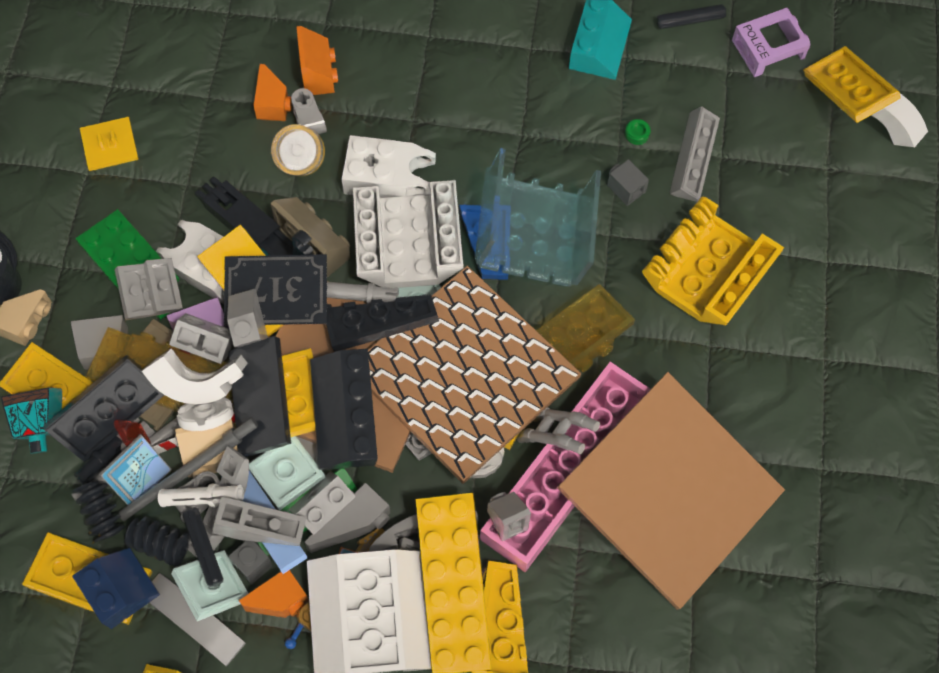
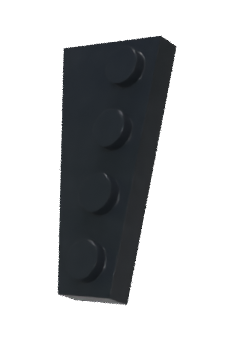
M431 294L398 297L395 301L391 302L377 299L371 300L369 304L356 305V302H345L344 306L332 307L331 304H327L326 325L334 352L439 322Z

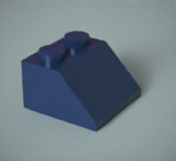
M130 548L97 558L72 576L100 622L110 629H113L160 595Z

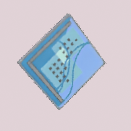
M140 434L99 475L129 505L156 486L172 469Z

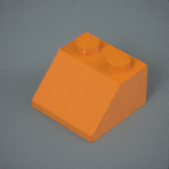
M297 26L304 89H308L313 95L335 93L334 83H338L337 68H332L331 63L336 62L334 48H329L327 37L305 27Z

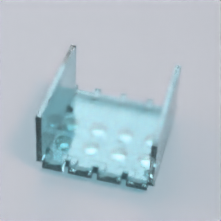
M500 148L491 167H487L485 172L475 253L476 264H479V268L496 272L499 270V265H502V273L523 277L526 270L527 278L548 282L550 276H552V284L571 287V284L577 286L594 263L601 171L596 170L585 188H579L577 194L564 192L563 184L559 183L556 189L539 186V179L533 178L532 184L514 180L515 173L509 172L507 178L502 177L506 149Z

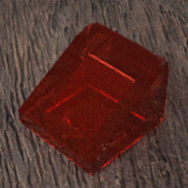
M124 420L114 421V426L126 447L140 434L151 444L141 424Z

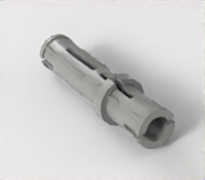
M327 282V298L367 301V304H369L371 300L382 299L384 302H391L399 297V288L377 287L374 283H369L367 286Z

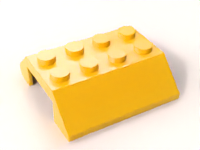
M701 197L689 211L693 222L686 218L683 219L660 248L661 253H663L662 255L668 263L662 257L655 255L651 262L643 269L642 273L656 293L698 321L727 325L781 254L784 247L763 233L757 241L751 239L715 215L718 204L706 197Z

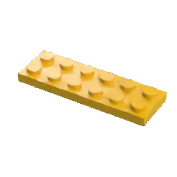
M466 493L416 499L432 673L492 669L474 494Z

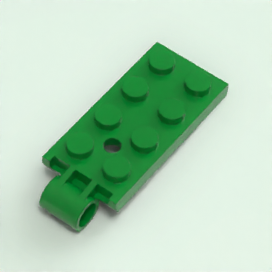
M118 209L75 238L81 248L118 290L115 274L117 266L144 264L146 260L162 259ZM176 275V280H177V282H179L180 279H179V277ZM170 313L157 315L156 317L162 320Z

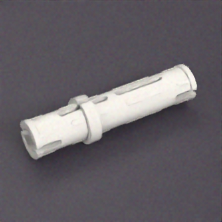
M210 484L208 487L161 489L158 493V503L161 507L201 504L217 507L222 496L243 501L244 490L242 485L219 486L218 484Z

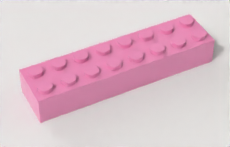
M609 362L573 409L575 412L583 413L599 421V429L594 432L571 424L565 435L572 437L574 440L585 444L583 453L578 454L571 450L559 448L556 445L547 444L510 491V493L515 492L531 512L528 530L502 542L490 518L480 531V540L508 561L517 565L519 569L526 572L575 507L558 490L557 486L639 402L650 388L612 362Z

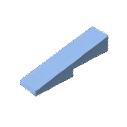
M249 471L243 502L275 509ZM262 542L283 574L307 559L300 546Z

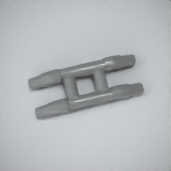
M547 407L533 420L534 422L541 421L536 430L530 428L523 430L518 435L517 441L519 443L539 442L556 445L559 448L582 454L585 444L574 440L572 437L565 435L571 424L596 432L600 427V422L580 412L552 410ZM554 421H558L559 424L553 433H547Z

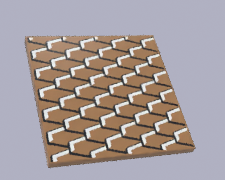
M468 266L432 295L439 322L382 338L368 349L372 393L462 484L471 478L581 376V373Z

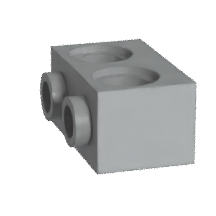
M185 313L177 320L169 345L221 364L229 356L233 341L230 329Z

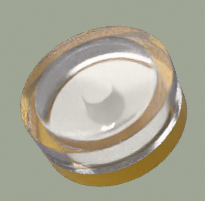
M294 124L282 128L275 135L271 146V154L274 163L281 171L293 176L302 177L314 173L321 166L325 156V147L321 137L314 130L303 125Z

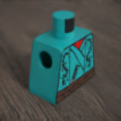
M48 387L1 396V402L12 438L29 439L30 454L47 452L46 436L50 434L44 430V424L62 410V389Z

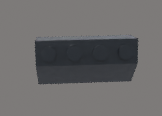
M368 349L339 350L310 359L319 470L375 466L378 455Z

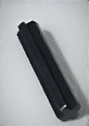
M720 4L658 15L656 19L659 29L723 19L726 17V8Z
M189 508L183 512L182 516L208 587L219 586V584L223 583L224 578L202 517L197 508Z

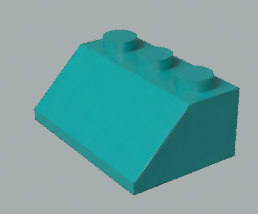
M586 0L571 51L569 69L616 80L632 19L613 0Z

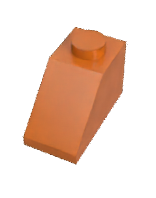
M260 64L254 100L256 119L286 121L287 112L292 110V99L288 97L287 88L265 64Z
M288 570L284 574L282 572L278 573L240 599L239 602L246 612L286 618L290 614L292 617L296 616L309 600L291 571Z

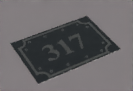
M327 254L225 256L224 326H229L227 321L229 296L256 289L265 325L327 324Z

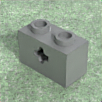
M331 471L325 476V479L311 488L289 509L292 514L307 517L304 527L313 535L356 497L339 476Z

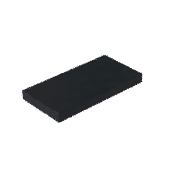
M273 336L229 351L230 362L242 355L248 363L242 370L244 375L232 384L236 428L250 418H254L258 424L256 429L242 438V442L238 444V452L244 457H249L291 444L280 338Z
M126 355L44 424V430L83 462H86L94 451H99L105 444L110 442L161 399L164 394L156 389L142 372L143 368Z

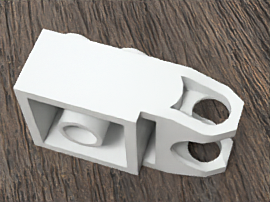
M350 135L342 175L343 192L347 195H353V188L379 186L380 198L429 195L431 193L430 182L413 175L412 172L418 168L435 165L436 153L410 142ZM420 156H426L430 159H424Z
M180 220L177 225L186 234L184 242L172 249L158 247L156 252L162 259L172 258L177 276L210 297H218L219 302L224 304V290L197 257L223 238V236L200 223Z

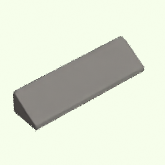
M702 106L689 114L670 189L671 195L696 202L701 198L720 120L718 116Z

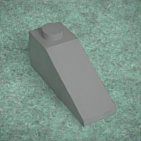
M365 483L354 493L356 497L315 535L312 534L305 541L307 550L313 553L369 534L375 528H382L390 518L388 516L390 514L389 505Z
M222 496L212 533L238 540L300 546L307 517Z

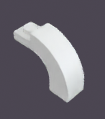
M900 94L901 99L877 111L872 116L877 118L887 128L894 145L915 148L928 130L915 106Z
M170 349L149 363L142 372L156 389L171 399L188 404H205L226 396L232 388L231 384L244 375L242 370L248 363L240 355L215 372L198 373L187 368L174 351Z

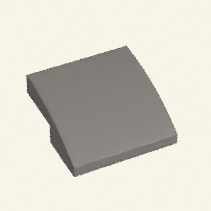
M172 258L146 260L144 264L117 266L115 269L125 320L157 316L183 308Z

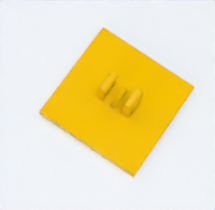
M129 117L80 128L89 171L139 160Z

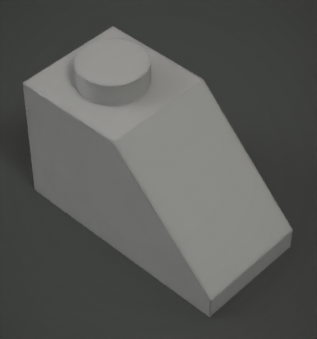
M256 289L229 296L227 321L234 347L240 348L267 339L268 336Z
M502 492L490 499L491 502L488 503L487 512L502 542L528 530L531 512L515 492L509 494Z

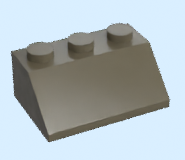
M297 197L278 199L271 202L274 220L280 225L281 232L292 241V236L299 230H303L312 238L307 243L314 249L312 254H327V277L350 259L349 242L342 235L337 236L332 231L333 229L327 220L318 218L309 203H303Z

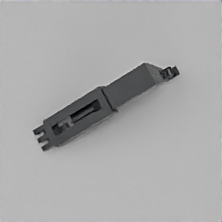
M213 176L209 181L214 188L205 183L202 188L207 194H204L199 189L195 192L196 197L204 203L205 209L231 231L241 225L266 256L313 255L312 251L314 249L307 244L312 238L305 231L299 230L292 236L291 241L281 232L279 224L227 180L221 183ZM222 201L224 206H228L231 203L232 206L225 210L219 203Z

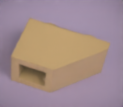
M40 289L3 302L0 307V336L26 346L28 341L36 335L42 318L46 317L51 309L52 302L46 292Z

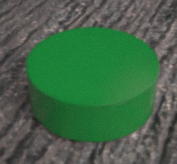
M632 120L626 126L625 137L634 145L644 144L649 139L650 126L644 120Z

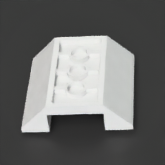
M456 180L430 182L431 194L380 198L379 186L353 188L357 276L381 287L402 288L438 285L462 270L463 257Z
M384 550L336 554L307 561L314 673H380L432 669L421 551Z

